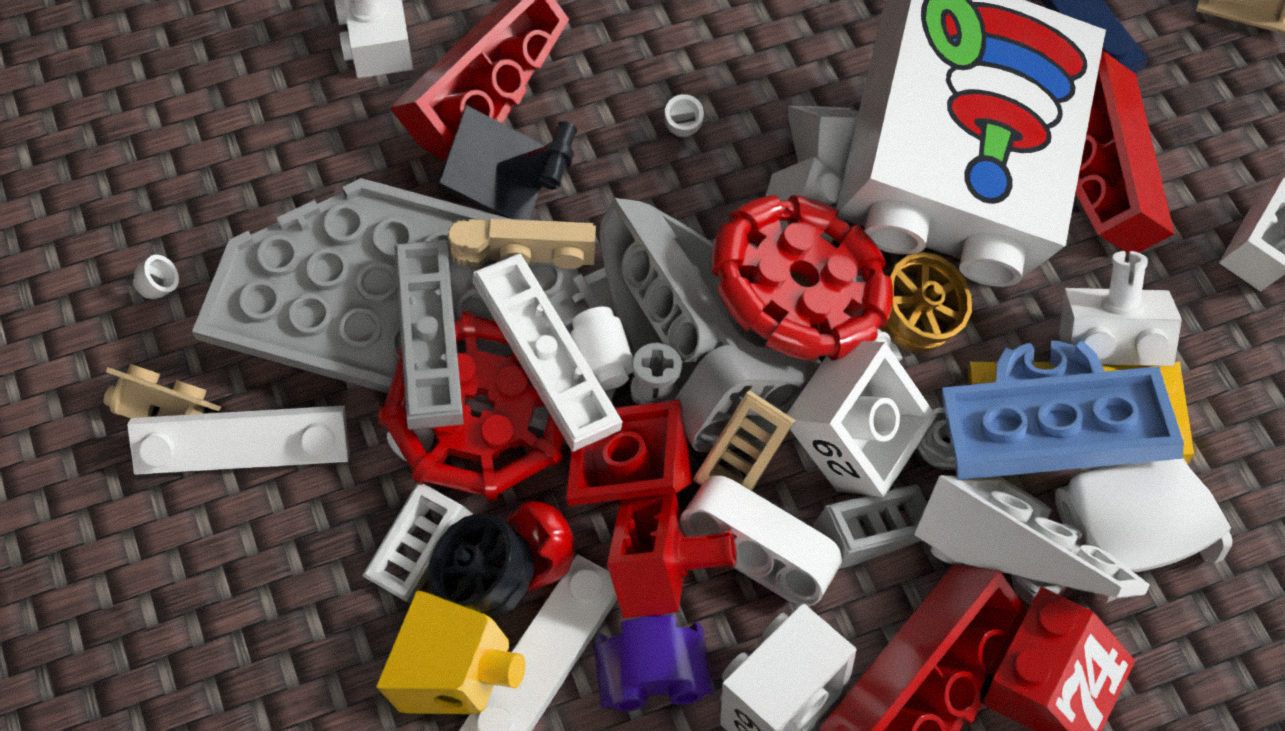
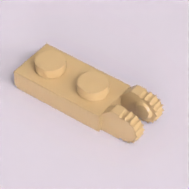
M492 218L490 220L470 219L465 221L463 219V221L457 220L456 223H452V226L449 227V232H447L448 243L451 244L449 247L450 258H453V262H456L458 266L463 265L465 267V265H469V267L480 268L490 259L491 261H502L521 253L527 265L530 262L553 263L555 266L564 269H575L582 265H594L596 226H593V223Z

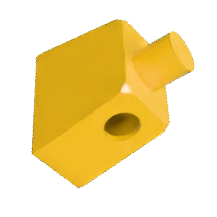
M416 591L376 688L402 713L479 714L486 708L494 685L515 689L521 684L525 673V659L522 654L508 652L509 640L487 615L429 593Z

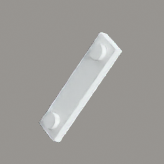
M521 253L473 272L472 282L572 452L620 431L622 426L621 418Z
M345 405L131 418L127 424L134 474L348 462L350 456Z
M577 554L570 571L559 581L512 651L513 653L522 654L525 659V673L521 684L515 689L494 685L486 708L479 714H470L459 731L533 730L617 601L609 571Z

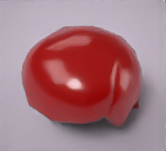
M530 501L522 504L515 513L507 517V521L517 525L516 530L530 542L535 557L534 575L527 590L529 592L564 578L572 566L575 548L572 529L559 510L540 501Z

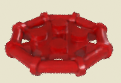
M472 310L461 311L462 316L454 320L456 343L465 339L467 350L465 353H457L464 424L430 427L429 429L435 435L438 445L431 453L427 454L413 429H408L402 345L396 351L399 359L384 407L380 408L377 412L378 423L386 426L413 471L412 479L420 485L428 482L485 496L487 501L498 500V494L546 467H557L563 459L561 449L564 437L550 413L542 438H538L529 432L535 408L543 407L545 404L537 391L529 383L526 373L521 369L522 365L514 352L508 358L477 350L476 337L509 345L496 321L473 315ZM477 395H485L488 402L495 405L493 410H483L480 417L471 416V407L465 403L468 399H474ZM520 445L530 451L494 472L493 460L499 458L501 452L510 447L515 449ZM449 455L481 462L483 473L446 465L443 462Z

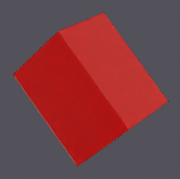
M680 400L615 408L622 420L620 431L576 451H571L566 500L569 506L670 494L677 493L693 483L683 408Z

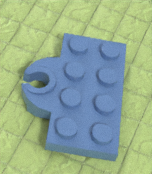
M1051 340L1050 364L1055 367L1053 369L1043 370L1034 367V348L1030 342L1014 350L1005 348L997 363L996 382L942 387V404L958 480L1182 459L1184 441L1159 366L1104 372L1097 354L1083 340L1076 346L1062 341Z

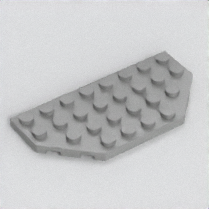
M360 178L343 186V192L318 204L313 200L277 217V223L250 235L249 231L229 239L192 333L195 339L388 393L399 359L396 351L401 346L394 244L447 240L454 320L462 316L461 311L472 310L473 315L494 320L472 281L473 272L500 261H491L490 259L480 268L469 267V265H465V267L463 265L458 266L456 262H453V258H450L449 247L451 244L448 243L447 232H449V227L452 226V223H456L457 220L509 218ZM530 262L528 264L569 334L573 330L572 319L576 315L591 308L601 307L582 273L579 274L576 268L564 269L555 266L553 263ZM476 337L477 350L508 358L513 353L510 345ZM465 339L456 343L457 353L467 352ZM527 376L528 381H529V383L531 384L532 388H533L534 390H536L535 387L533 386L532 382L530 381L529 377ZM617 388L604 390L611 403H613ZM477 395L474 399H468L465 403L471 407V416L480 417L483 410L492 411L495 406L488 402L485 395ZM546 406L535 408L529 432L533 435L543 437L549 415Z

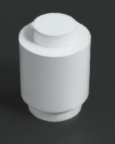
M595 307L576 315L572 319L573 330L570 336L602 389L610 390L625 384L629 379L628 375L633 372V356L620 318L614 316L612 310L608 307Z

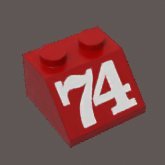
M1041 586L991 682L983 705L1033 731H1102L1135 663V659L1093 611Z

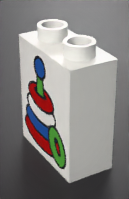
M889 0L882 10L836 209L840 210L837 216L864 226V232L873 239L880 250L895 254H915L923 251L926 247L961 259L960 272L974 282L997 287L1012 286L1019 283L1021 279L1066 245L1106 30L1025 0Z

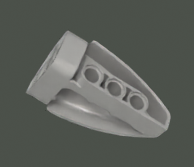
M615 198L602 219L599 231L605 272L617 317L621 320L633 359L641 347L651 343L667 344L680 355L682 368L680 376L676 380L679 390L674 400H680L685 431L692 447L698 452H710L749 390L787 414L821 365L819 358L816 361H810L777 352L765 346L767 340L751 329L746 332L735 321L717 292V286L720 282L719 278L713 275L711 270L712 242L647 203ZM658 357L654 358L653 368H658ZM653 388L654 399L658 397L659 388ZM753 410L749 411L748 419L771 434L775 432L776 425ZM739 428L737 433L751 443L762 442L745 429ZM732 443L728 447L729 450L738 448Z

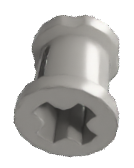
M651 343L641 347L633 359L632 367L635 377L632 379L630 387L633 402L642 405L674 400L679 390L676 380L679 378L682 368L680 355L667 344ZM655 357L659 358L658 368H653ZM653 388H659L656 399L653 398Z

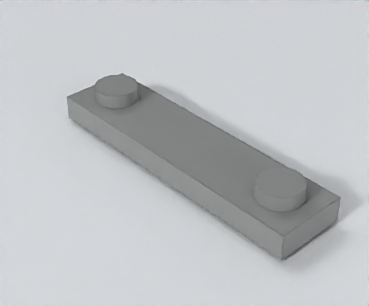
M447 240L394 244L408 429L462 425L464 423Z

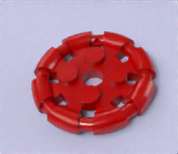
M770 195L742 204L730 214V223L722 224L715 236L711 253V270L713 275L719 278L720 284L717 286V292L730 315L746 332L751 329L767 340L765 346L787 356L803 360L816 361L819 356H828L831 360L835 361L852 352L862 341L874 342L878 337L877 329H882L886 326L893 306L892 280L889 276L884 275L883 268L886 265V261L878 246L864 232L861 226L856 223L852 227L837 216L840 210L826 203L798 195H791L788 200H779L776 195ZM780 221L788 222L785 230H782ZM823 233H826L840 243V246L836 249L828 241L821 238ZM748 241H750L752 244H754V245L757 246L758 248L756 249L755 247H753L752 245H750V244L748 243ZM790 272H797L805 276L809 280L811 287H804L796 283L791 277ZM751 275L753 283H750V281L745 277H749ZM856 276H863L864 282H854V278ZM844 310L847 311L849 314H851V315L854 316V317H850L849 315H847V314L844 312ZM821 324L819 327L821 334H819L818 330L815 327H811L810 325Z

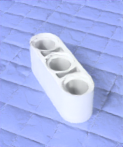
M715 475L707 478L680 517L681 530L686 537L732 530L737 551L736 566L733 568L798 606H801L803 603L808 607L816 605L823 597L842 563L841 550L830 538L725 476Z

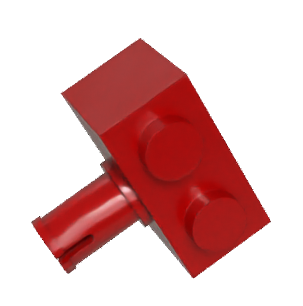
M676 493L621 499L607 566L622 617L661 616L666 613L679 612L683 579L687 576L688 570L736 566L737 551L732 530L686 537L679 523L681 512Z

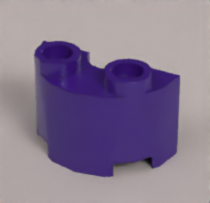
M672 615L646 616L621 622L622 633L607 639V636L599 634L595 639L593 647L601 708L613 707L616 711L628 712L645 707L647 705L646 698L654 695H669L671 703L684 705L698 702L704 698V695L713 694L704 631L698 622L692 624L690 628L677 627L676 617Z

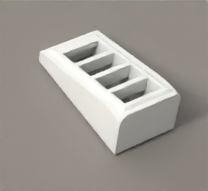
M417 483L362 576L410 604L416 591H419L428 579L429 561L437 541L451 525L473 513L425 484L420 485ZM430 509L444 516L439 525L424 517ZM417 526L432 534L428 544L411 535ZM403 544L422 553L417 562L398 553ZM390 562L410 572L405 582L385 571Z

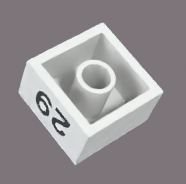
M862 341L852 352L835 361L826 356L787 413L788 416L795 420L790 430L837 492L885 497L936 418V414L886 342Z
M803 603L790 617L785 613L776 617L762 635L764 642L750 656L746 652L739 654L725 669L722 675L724 682L720 698L722 701L720 725L727 731H810L847 693L857 649Z

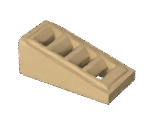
M749 390L693 480L702 486L709 477L715 475L725 476L752 491L795 420ZM753 410L776 425L775 432L771 434L748 419L749 411ZM739 428L745 429L766 443L764 449L762 450L737 433ZM730 443L755 458L756 462L754 465L729 450ZM724 459L747 475L746 478L742 480L719 464L720 460Z

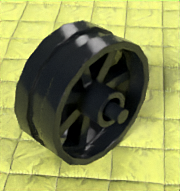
M484 513L465 516L451 525L437 541L429 561L428 579L432 593L435 596L480 612L495 620L514 609L526 594L534 575L535 557L530 542L517 530L508 526L496 516ZM499 534H504L506 541L495 548ZM459 578H464L457 587V580ZM476 589L477 597L472 600H468L471 594Z

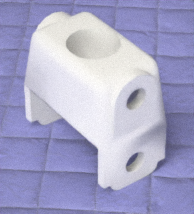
M1183 457L1182 459L1094 467L1077 473L1072 477L1069 485L1058 488L1055 492L1056 507L1062 523L1071 524L1083 533L1079 544L1081 546L1090 545L1108 552L1133 572L1166 566L1200 552L1204 561L1209 560L1210 563L1215 564L1224 560L1232 546V537L1229 532L1231 527L1211 492L1192 472ZM1094 593L1097 600L1101 599L1104 603L1116 599L1115 597Z

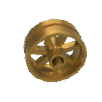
M925 252L910 254L884 274L892 280L893 306L888 322L881 331L888 333L891 342L904 350L919 353L936 350L966 327L972 313V295L966 279L953 264L944 258ZM903 272L916 273V286ZM894 284L906 296H894ZM944 300L946 301L947 307L942 305ZM935 316L949 323L945 333L941 334ZM919 320L922 321L926 332L915 327Z

